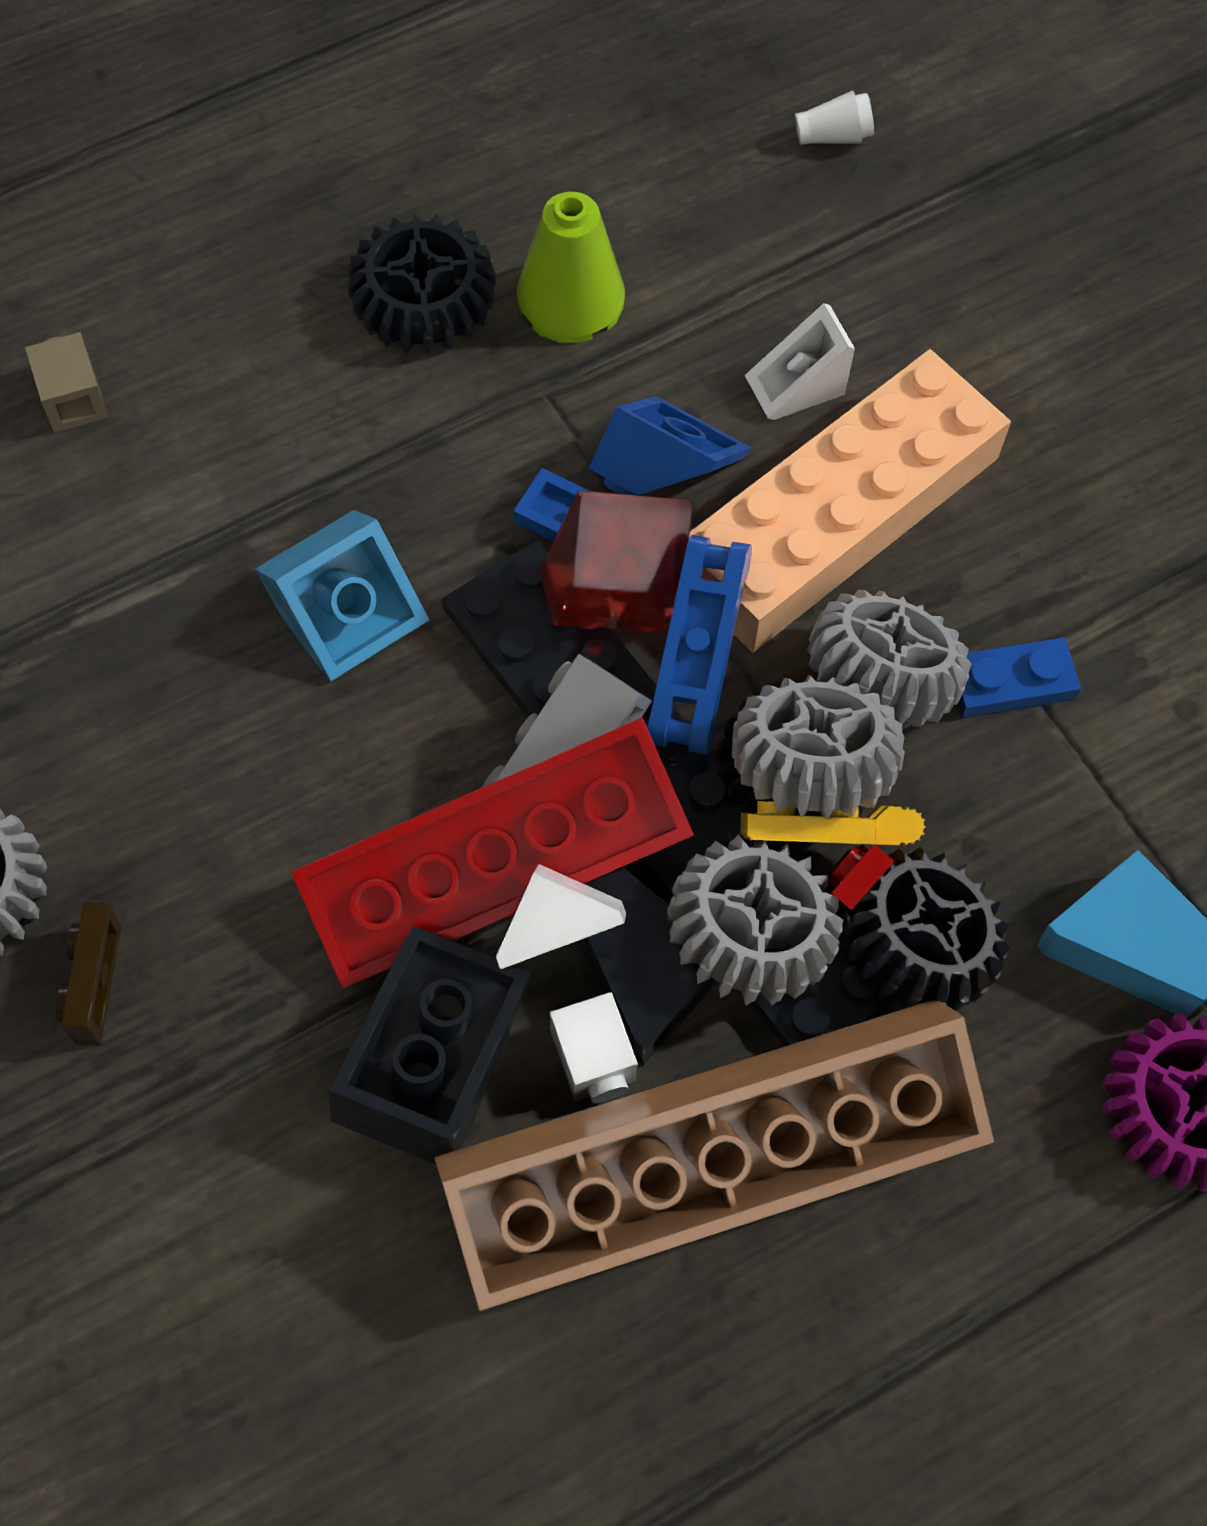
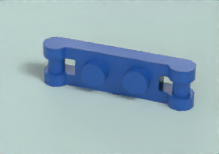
M691 535L688 540L648 723V731L656 746L667 747L669 742L689 745V752L706 755L710 753L715 732V720L742 592L751 563V544L733 541L730 547L711 544L710 538ZM706 569L723 570L722 583L702 580ZM676 702L696 705L693 721L673 718Z

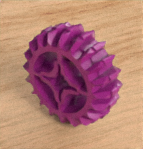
M1184 1013L1175 1014L1169 1020L1168 1027L1159 1018L1154 1019L1144 1027L1145 1035L1138 1031H1133L1124 1040L1126 1051L1117 1050L1110 1058L1109 1065L1116 1072L1109 1073L1103 1079L1102 1088L1115 1097L1108 1099L1103 1104L1102 1114L1121 1118V1122L1110 1131V1139L1122 1140L1129 1137L1134 1145L1127 1151L1125 1155L1126 1161L1135 1162L1143 1155L1151 1161L1147 1168L1148 1179H1157L1168 1169L1170 1170L1173 1189H1183L1193 1178L1199 1191H1207V1149L1183 1144L1185 1137L1192 1131H1200L1207 1134V1016H1201L1195 1022L1193 1028ZM1168 1057H1186L1199 1061L1200 1064L1194 1071L1185 1072L1172 1065L1165 1069L1154 1062ZM1199 1083V1087L1194 1094L1196 1098L1194 1108L1196 1111L1184 1121L1190 1108L1187 1105L1190 1100L1188 1092ZM1147 1100L1156 1105L1161 1112L1162 1127L1154 1119Z

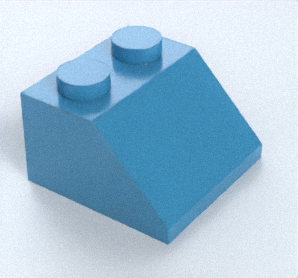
M352 510L255 569L284 622L330 681H333L429 621L378 520L355 510Z

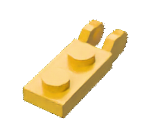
M758 801L757 813H741L740 835L749 840L900 845V843H903V845L907 846L908 843L914 845L916 840L920 841L921 835H925L923 830L926 826H924L925 819L921 818V813H917L916 809L909 810V807L902 809L901 806L879 805L867 817H859L858 806L853 816L836 810L831 813L827 820L821 812L820 816L804 815L801 818L800 815H795L796 808L788 806L776 811L774 801Z

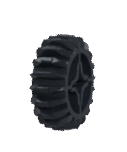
M414 212L409 223L402 224L393 217L389 230L374 226L373 234L371 235L372 240H359L358 255L351 257L349 265L350 275L349 281H347L349 297L352 298L355 315H357L358 320L364 321V327L368 330L369 335L380 333L381 340L384 341L386 347L401 340V346L405 349L406 353L410 351L414 344H423V347L430 354L434 343L443 342L448 348L452 349L455 335L470 339L474 331L473 325H484L487 318V309L492 308L495 300L494 285H496V272L492 267L491 255L487 250V245H479V239L476 236L475 230L463 232L458 219L446 226L442 225V220L437 213L429 222L421 221ZM419 276H424L425 290L420 289Z
M921 847L913 852H909L908 855L899 848L893 853L887 854L894 860V863L884 872L852 910L844 903L841 904L838 916L844 922L839 938L851 944L847 949L845 960L861 963L864 969L861 971L859 982L873 979L881 986L879 1000L894 994L899 997L901 1009L915 1006L917 1003L921 1004L935 1000L944 1003L954 1011H958L965 1004L969 1005L971 1002L978 1001L988 991L987 987H990L999 978L1000 971L1004 968L1001 962L1006 958V953L1010 948L1003 940L1009 924L994 917L998 913L1001 902L986 899L982 894L986 881L973 883L966 877L967 864L955 869L948 866L944 852L934 856L931 860ZM886 903L891 911L888 915L886 910Z

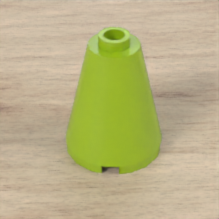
M563 192L553 196L544 206L518 281L517 302L521 315H525L532 323V329L540 336L559 343H582L591 340L592 333L600 331L606 326L608 331L617 323L624 309L625 288L597 204L585 194Z

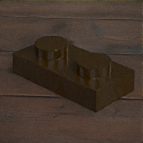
M83 902L80 923H72L68 933L67 956L73 963L69 984L62 983L57 993L56 1019L58 1022H62L61 1026L75 1044L101 1046L122 927V924L108 903Z

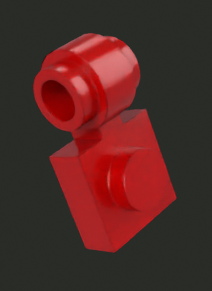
M862 844L859 847H855L852 851L848 849L832 867L834 872L829 880L835 887L832 894L852 910L894 863V860L875 844L869 850Z

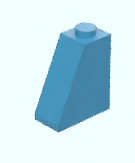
M1139 850L1134 852L1050 923L1035 945L1047 957L1174 1014L1184 1013L1186 1018H1188L1202 1004L1207 1007V919Z

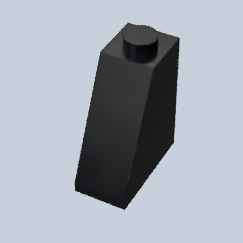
M620 867L584 884L622 901L626 911L624 924L578 940L603 994L612 992L635 1058L644 1066L718 981L710 978L698 984L696 974L700 966L697 963L680 965L681 957L679 954L683 945L670 942L671 936L669 931L673 922L667 919L669 904L625 868Z

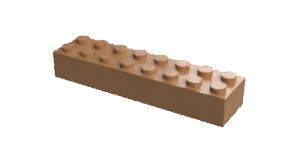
M931 1000L434 1158L479 1311L994 1143L964 1017L944 1003Z

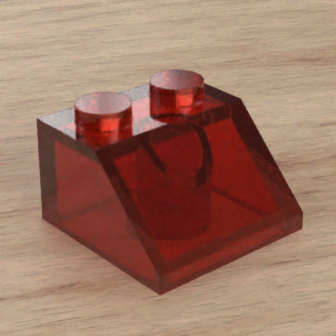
M578 491L540 569L553 625L585 629L605 628L636 630L639 632H663L672 616L689 540L692 513L689 500Z

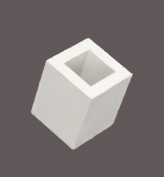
M612 992L550 1012V1032L574 1101L590 1097L592 1103H601L626 1093L629 1089L627 1084L636 1081L638 1063Z

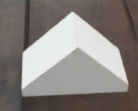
M823 303L745 374V377L766 416L769 419L776 420L845 395L855 348L831 306Z
M538 864L497 953L496 959L500 969L624 924L626 911L623 903L612 896Z

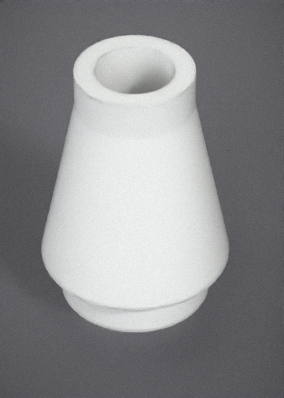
M852 90L806 112L795 114L800 146L807 144H862V138L874 136L873 115L867 93L855 95Z

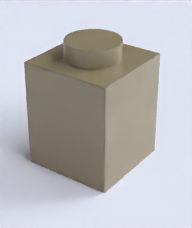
M81 332L64 337H52L42 343L25 347L41 403L54 433L109 418Z

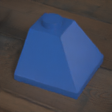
M654 396L615 408L589 469L605 477L603 483L612 491L624 496L633 497L634 495L638 496L714 471L747 458L751 447L660 397Z

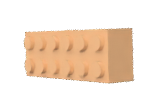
M929 349L678 541L675 576L680 580L685 552L691 535L708 537L711 544L730 547L733 541L751 544V563L744 583L734 635L754 653L995 462L1001 452L1011 421L936 353ZM707 568L702 580L722 583L724 571Z

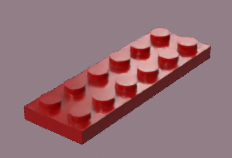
M641 717L296 869L291 873L343 989L391 968L412 925L453 941L515 914L538 864L584 884L694 836V833L644 719Z

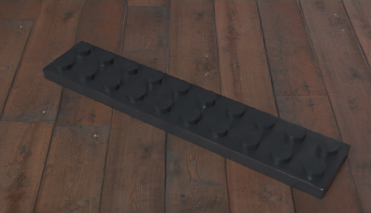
M539 540L534 541L442 598L445 613L527 718L533 713L539 715L552 694L548 692V687L557 670L565 662L573 663L577 655L580 654L652 700L642 716L648 728L657 685ZM674 709L673 718L684 720L679 712ZM669 742L667 747L656 745L655 747L694 836L639 859L640 863L670 901L674 895L672 889L678 876H682L688 862L696 854L704 856L707 848L711 847L715 841L727 848L730 841L734 840L738 835L751 848L754 842L757 841L743 838V835H740L741 816L739 812L747 796L743 794L735 800H727L725 796L726 787L733 779H722L718 775L720 763L711 752L709 755L689 752V745ZM766 841L768 848L773 851H778V849L786 845L783 841ZM790 850L789 857L799 862V860ZM733 888L729 890H742L744 888ZM838 938L839 950L832 963L827 964V970L819 982H815L814 985L808 984L804 993L798 995L795 999L785 992L782 999L771 1006L763 994L759 992L755 1001L750 1004L785 1047L871 1020L898 1001L899 997L891 994V996L879 1000L881 986L873 979L859 982L861 971L864 967L859 962L845 960L847 949L851 944ZM786 944L784 949L768 948L764 952H782L796 946Z

